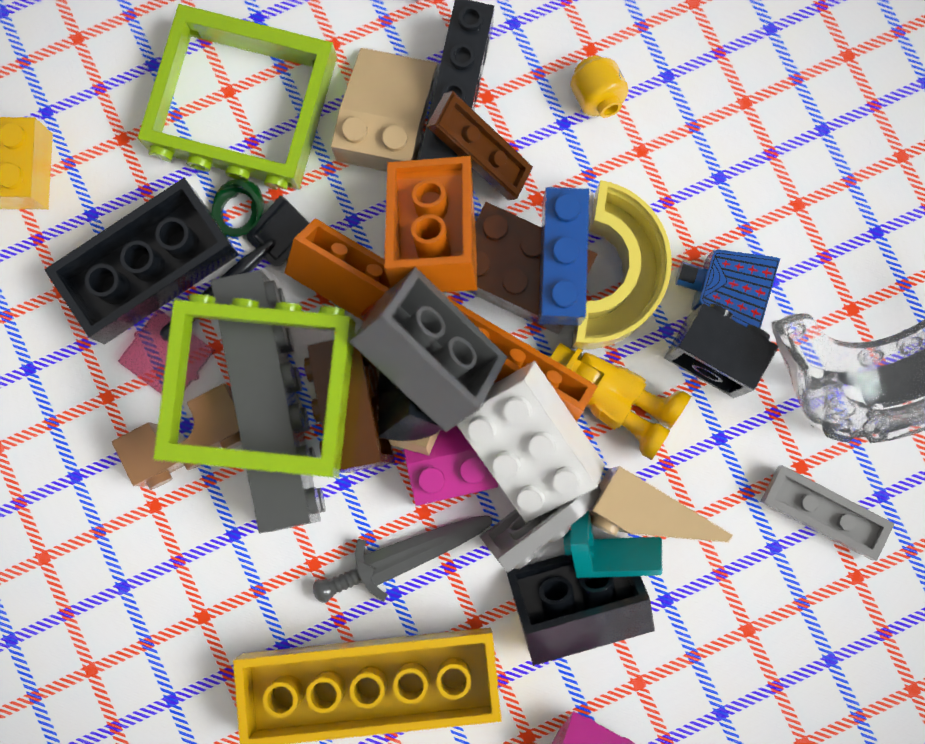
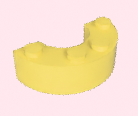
M600 180L594 195L589 232L604 237L616 248L622 261L623 277L619 288L613 294L600 300L586 301V318L580 326H574L571 349L589 350L603 348L630 336L660 305L671 276L672 258L670 243L656 213L643 199L632 191Z

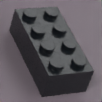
M182 178L44 270L87 336L105 345L239 256V254L196 190L185 178Z

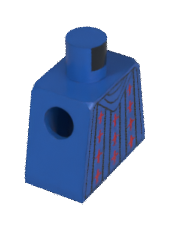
M719 249L713 250L706 257L703 267L682 261L677 272L675 285L696 291L691 306L692 311H695L703 303L708 306L710 304H717L729 310L733 314L732 320L745 327L747 325H754L761 328L781 258Z

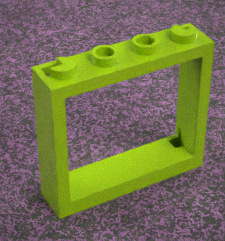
M178 3L137 139L149 151L148 155L160 157L165 162H172L173 158L187 161L186 164L200 171L210 172L212 167L224 170L225 175L233 179L249 180V177L263 180L265 186L274 190L278 188L287 190L288 187L300 190L337 61L333 42ZM191 37L313 67L285 164L162 133Z
M190 294L189 301L174 300L154 460L339 478L354 346L350 340L355 335L356 322L351 316L345 315V309L321 306L319 307V313L303 312L301 305L287 302H277L275 309L259 308L258 301L243 298H233L232 305L216 304L215 297L200 294ZM193 318L335 331L321 458L178 444Z

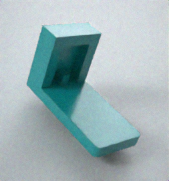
M589 511L572 523L571 529L563 537L565 555H572L577 578L660 576L663 573L662 539L660 537L594 539Z

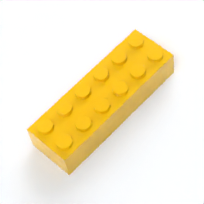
M491 627L243 653L233 660L240 744H295L502 722Z

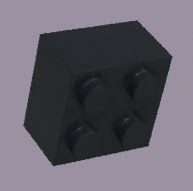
M703 303L685 319L664 359L732 398L754 391L776 353L778 345L769 341L770 335L763 329L754 325H747L745 327L732 320L733 314L724 307L717 304H710L708 306Z

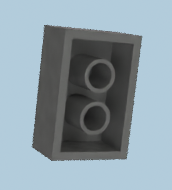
M416 267L384 293L350 340L366 358L445 432L481 408L507 359V356Z

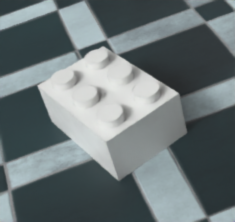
M535 361L493 384L481 408L457 424L526 523L598 487L605 463Z

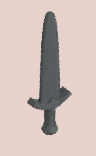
M484 515L450 523L365 554L367 541L358 539L355 551L357 567L354 570L351 569L349 572L340 574L338 577L335 576L333 579H317L313 584L314 596L318 601L327 603L337 592L340 593L349 587L352 588L354 585L364 583L370 593L384 602L388 594L377 587L378 585L476 537L492 524V518Z

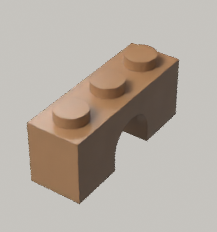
M223 383L186 402L193 415L194 426L189 437L178 444L222 447L225 449H232L242 444L230 386ZM148 422L111 441L133 486H148L149 490H152L171 481L173 478L170 473L184 466L188 471L202 464L154 460L158 424Z

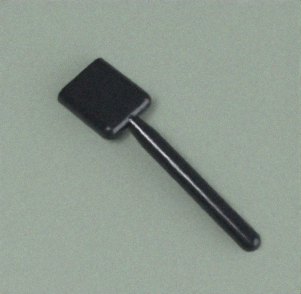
M279 196L260 217L257 225L247 234L248 241L256 249L241 258L220 278L251 272L263 258L272 266H281L289 257L293 239L309 222L286 198ZM212 285L200 295L214 297ZM171 321L160 331V336L165 341H169Z

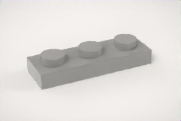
M783 465L777 467L760 501L873 561L878 560L895 523Z

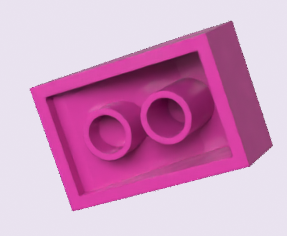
M457 425L447 432L443 429L439 432L429 456L404 449L416 506L498 488L497 481Z

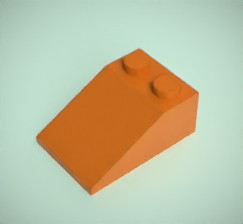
M471 156L387 162L384 269L390 288L416 267L441 292L477 290V251Z

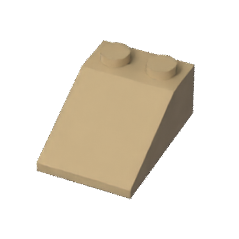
M360 48L339 108L331 148L336 161L387 171V162L417 160L437 63Z
M621 466L608 469L599 484L601 489L599 497L588 510L592 515L591 524L605 533L614 536L618 532L637 535L727 543L733 537L731 533Z

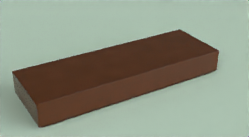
M454 91L444 93L426 127L459 157L471 156L472 168L507 200L518 199L533 166Z

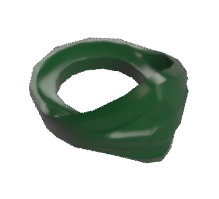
M233 179L219 188L214 197L211 214L226 235L236 238L244 236L257 225L265 209L260 188L254 182L247 179ZM239 193L245 194L252 200L250 219L240 228H231L223 219L224 207L230 199L237 197Z

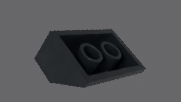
M565 554L528 564L519 569H512L508 573L506 572L533 666L655 631L651 600L641 576L577 578L572 555Z

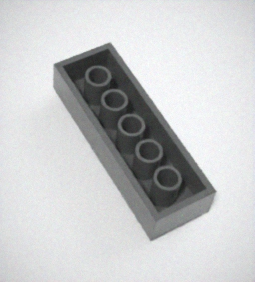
M262 270L211 280L216 304L232 305L233 298H243L258 301L259 308L275 309L277 302H285L282 288H277L275 280L270 281ZM218 320L242 449L245 451L316 457L314 448H308V445H306L304 432L310 431V424L306 408L300 407L297 400L296 392L302 391V383L298 368L293 367L289 359L288 352L294 351L290 328L278 325ZM246 469L259 534L321 522L320 513L326 512L325 500L321 487L316 488L314 486L312 475Z

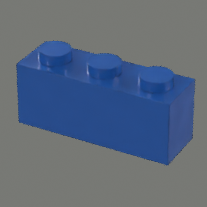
M546 187L542 201L538 324L580 326L586 318L590 189Z

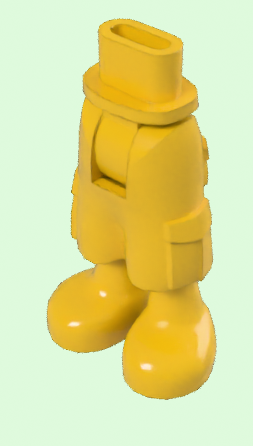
M560 342L550 358L598 386L586 407L591 410L590 412L597 419L612 429H619L622 425L629 430L638 440L641 454L652 460L669 435V429L678 420L692 396L680 390L666 398L654 395L644 390L646 379L630 371L628 368L617 367L590 353H584L582 356V349L578 348L574 351ZM635 404L659 423H651L631 411V406Z

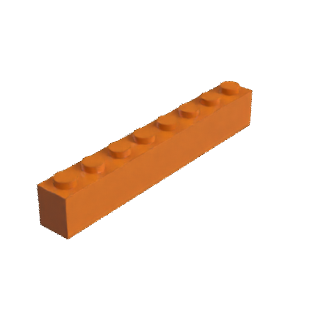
M315 218L293 239L284 274L345 309L362 321H365L384 293L390 289L382 257ZM447 297L507 356L493 384L535 361L576 422L578 421L597 389V385Z

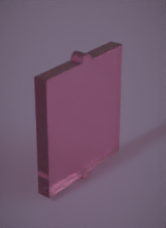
M158 309L141 331L134 332L135 339L117 362L162 394L168 341L161 338L160 331L171 321V317ZM191 333L184 391L193 380L197 381L199 379V371L215 352V349L193 333Z

